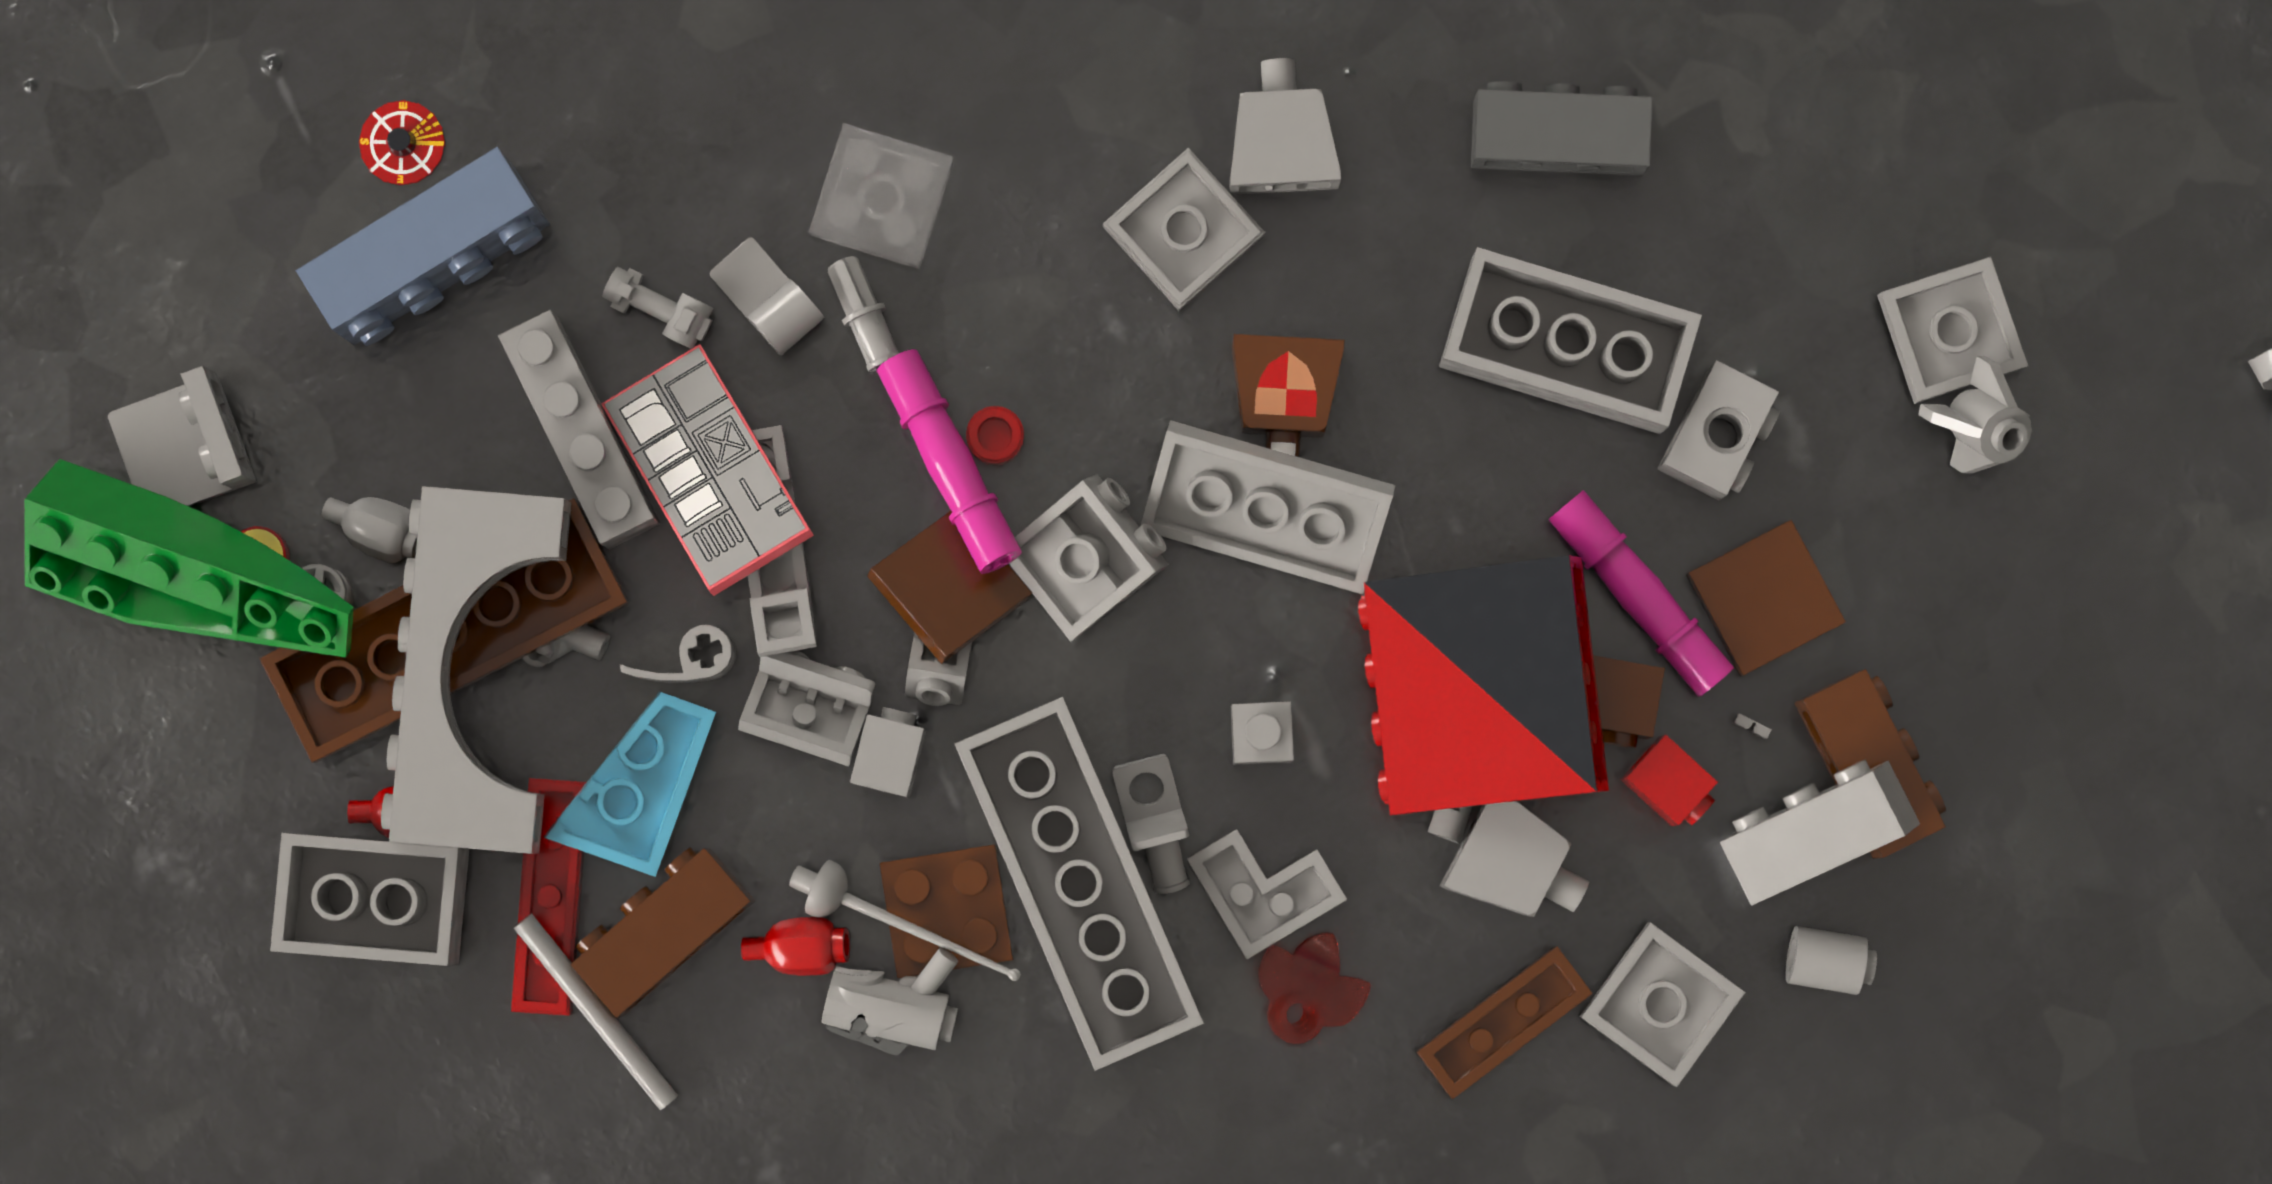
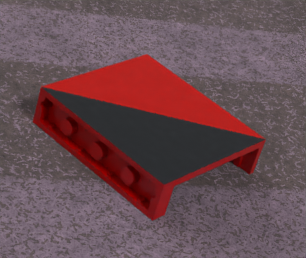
M1565 555L1364 582L1365 596H1361V599H1359L1358 611L1361 626L1365 631L1369 630L1372 653L1367 654L1365 657V673L1369 687L1376 688L1378 711L1373 712L1371 725L1374 741L1377 746H1382L1385 769L1379 771L1378 788L1381 800L1385 804H1389L1390 815L1609 791L1582 557Z

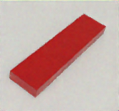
M529 778L528 792L545 796L540 851L537 854L523 853L518 923L532 913L572 963L576 960L577 949L575 947L578 943L584 852L549 840L543 836L586 782ZM517 933L511 1012L572 1015V1000Z

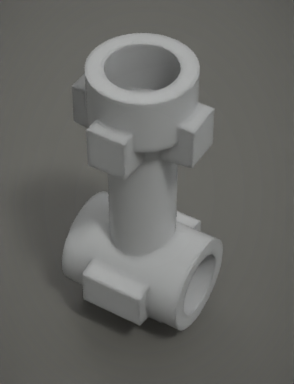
M616 267L602 295V298L612 302L610 307L626 313L631 305L667 323L662 335L690 349L695 347L698 340H704L713 320L709 319L713 307L685 293H682L678 302H675L641 285L644 274L632 268L626 271Z

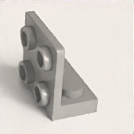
M204 366L181 373L184 385L114 410L108 414V420L131 484L166 496L189 507L257 482L219 376Z

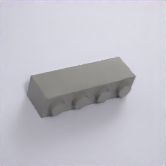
M548 310L499 334L498 337L600 544L610 550L660 525L661 523L560 319L551 310Z

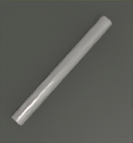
M531 913L514 927V930L659 1110L668 1106L677 1098L678 1094L617 1018L570 965L571 961Z

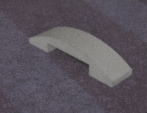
M782 425L752 430L797 506ZM802 542L748 575L751 595L749 601L759 657L817 647L812 600Z

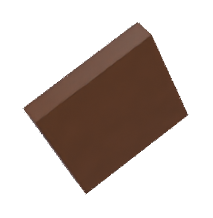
M949 511L873 566L867 575L941 664L1025 603L1032 594L1008 564L989 573H980L956 525H953L949 519L952 511Z
M1792 519L1686 574L1740 677L1846 622Z

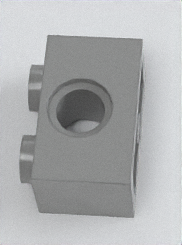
M1716 360L1708 367L1657 470L1718 501L1727 496L1730 489L1739 493L1754 466V462L1746 457L1755 439L1758 438L1765 442L1779 417L1780 410L1772 407L1779 392ZM1724 419L1734 426L1737 440L1732 448H1721L1712 442L1709 436V425L1712 420Z

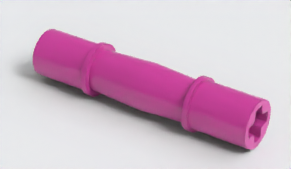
M907 350L889 358L876 371L901 418L900 424L902 428L910 430L930 476L952 511L949 519L953 525H956L980 573H989L1011 563L1021 555L1022 551L997 504L998 498L996 494L988 493L970 450L946 412L949 403L946 398H942L918 350Z
M1584 490L1548 519L1577 555L1582 557L1585 569L1588 570L1591 567L1594 569L1622 608L1659 646L1655 649L1658 655L1662 654L1698 697L1709 691L1734 669V666L1697 624L1699 622L1696 617L1691 620L1688 618L1660 579L1623 541L1627 537L1625 533L1621 534Z

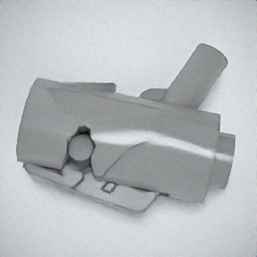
M939 948L918 977L905 976L900 981L884 978V971L847 969L836 966L829 986L821 1023L827 1024L826 1029L853 1041H859L891 1055H899L909 1044L936 1050L939 1040L951 1041L959 1009L948 1006L950 995L938 992L937 989L956 966L958 960L948 950Z

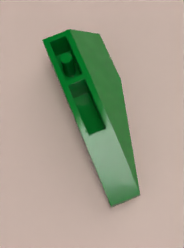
M59 459L24 499L26 587L134 625L345 658L351 651L354 612L352 605L310 573L268 546L214 517L166 496Z

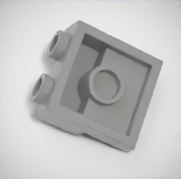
M1098 474L1082 480L1020 532L1015 539L1022 553L1018 558L1009 563L1070 642L1081 636L1119 603L1128 599L1169 565L1161 555L1166 551V544L1159 533L1146 523L1139 527L1125 509L1130 505V499L1125 490L1112 478H1107L1103 481Z

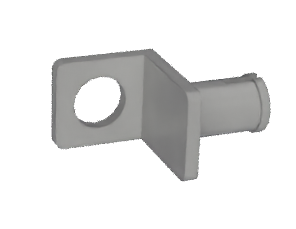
M1159 754L1115 766L1112 769V774L1132 850H1145L1154 882V892L1157 894H1168L1186 888L1190 885V880L1186 874L1178 840L1187 838L1190 834L1181 808L1168 756L1166 754ZM1141 773L1155 774L1163 783L1161 795L1151 803L1137 802L1130 794L1129 787L1131 781Z

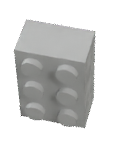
M281 833L270 951L442 966L459 965L470 849Z

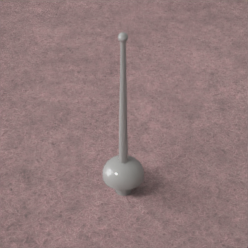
M832 860L826 861L818 873L798 865L792 874L789 887L808 895L805 904L806 914L814 917H825L835 912L842 904L1008 975L1012 981H1017L1021 976L1018 969H1009L847 893V875L844 869Z

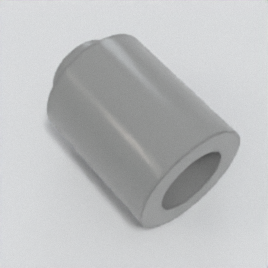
M1795 926L1787 953L1786 982L1787 984L1858 995L1863 984L1872 985L1877 966V952L1868 949L1867 937Z

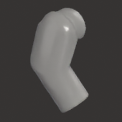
M586 625L523 657V660L530 666L543 667L547 663H551L574 650L600 661L608 648L610 634Z

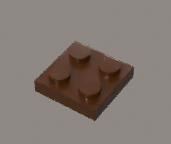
M995 844L880 863L888 912L996 963L1014 960ZM889 925L897 979L905 976L919 975L937 950L942 947ZM949 951L958 960L953 970L982 965Z

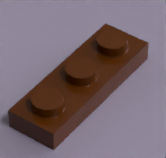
M1555 946L1418 1049L1416 1053L1453 1100L1593 993L1558 946Z

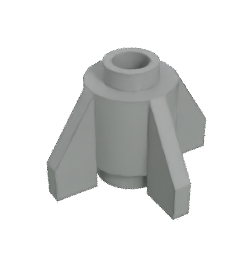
M1986 356L1976 357L1970 384L1978 389H1970L1960 393L1953 400L1950 407L1941 404H1921L1918 413L1919 416L1930 423L1945 427L1953 432L1956 442L1950 466L1961 473L1972 474L2015 459L2027 446L2032 432L2030 415L2017 407L2000 365Z

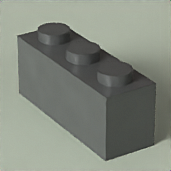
M1517 82L1488 83L1487 90L1478 89L1473 100L1471 168L1643 176L1650 166L1652 97L1637 96L1638 89L1626 86L1603 88V95L1580 94V87L1573 84H1550L1545 86V92L1522 91V84Z

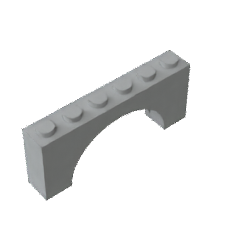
M422 486L421 500L413 499L409 515V532L412 535H417L415 558H407L403 580L404 592L412 594L410 617L401 618L398 631L399 652H406L404 676H396L392 695L393 710L401 711L399 735L391 734L387 748V769L395 770L393 794H385L381 811L382 829H390L389 842L527 854L539 853L545 795L524 791L505 783L493 775L474 756L466 744L454 716L450 695V666L452 653L462 624L479 598L503 577L525 566L547 561H566L572 503L565 498Z

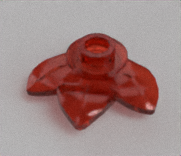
M1324 932L1307 938L1296 948L1293 955L1279 946L1270 945L1261 960L1258 979L1259 986L1270 1001L1267 1011L1268 1023L1273 1033L1288 1043L1301 1044L1308 1042L1318 1035L1323 1026L1335 1027L1347 1024L1357 1015L1368 998L1371 988L1369 982L1355 977L1339 975V949L1333 933ZM1300 1003L1303 1008L1301 1019L1296 1023H1289L1287 1020L1289 1007Z

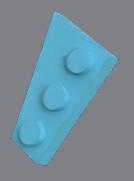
M659 691L543 837L656 877L716 712Z

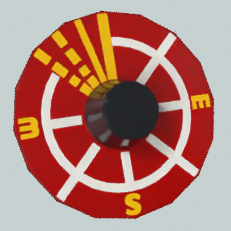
M400 100L388 102L370 114L362 126L359 147L361 158L372 174L384 182L401 186L418 183L433 173L442 160L445 140L443 128L434 113L419 103Z

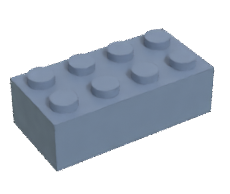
M496 147L295 271L330 328L352 345L362 341L365 346H368L389 335L395 328L392 322L406 313L412 311L414 315H419L438 305L444 299L441 292L461 280L464 285H468L484 277L493 269L491 261L509 250L514 255L519 254L537 244L543 238L540 231L548 227L550 223L514 165Z

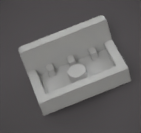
M797 650L760 657L758 674L739 720L738 730L849 767L864 728L866 716L871 709L875 682L866 679L860 672L852 668L843 666L833 668L812 661L805 654Z

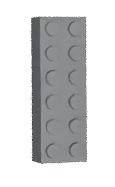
M1064 698L1056 699L955 743V747L1094 1070L1096 1071L1204 1024Z

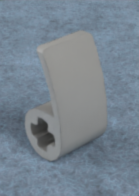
M752 237L747 238L710 271V277L781 356L825 318L800 287L782 272Z
M699 625L690 629L683 636L680 643L679 657L683 673H656L619 665L622 673L642 680L662 683H697L717 680L726 676L734 667L737 659V649L733 639L721 629L711 625ZM710 637L711 643L716 646L721 644L723 652L714 656L715 666L706 668L705 662L701 660L695 661L694 652L700 651L703 648L702 639Z

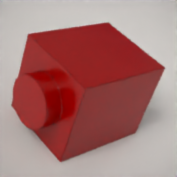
M1667 735L1659 736L1620 778L1625 785L1670 826H1679L1684 819L1691 825L1698 821L1714 803L1715 799L1709 792L1718 783Z

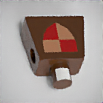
M1234 334L1232 354L1242 433L1266 435L1265 448L1300 457L1301 437L1323 438L1344 352L1345 340Z

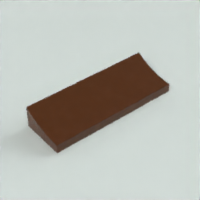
M575 498L569 500L572 504L566 561L540 562L525 566L508 574L490 587L470 610L462 624L452 653L450 695L629 604L580 502ZM403 585L354 610L351 651L346 658L281 647L259 658L312 763H317L400 721L401 711H394L392 706L394 681L397 675L404 676L406 652H399L398 631L401 618L410 617L412 594L404 592Z

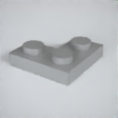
M1237 829L1187 858L1188 863L1246 960L1347 900L1317 849L1268 879Z

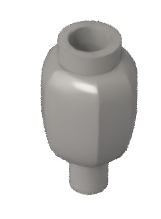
M332 497L328 498L321 513L322 519L342 526L344 535L349 543L363 553L388 563H396L405 557L415 558L417 535H412L409 532L410 510L408 508L374 497L361 498L352 504Z

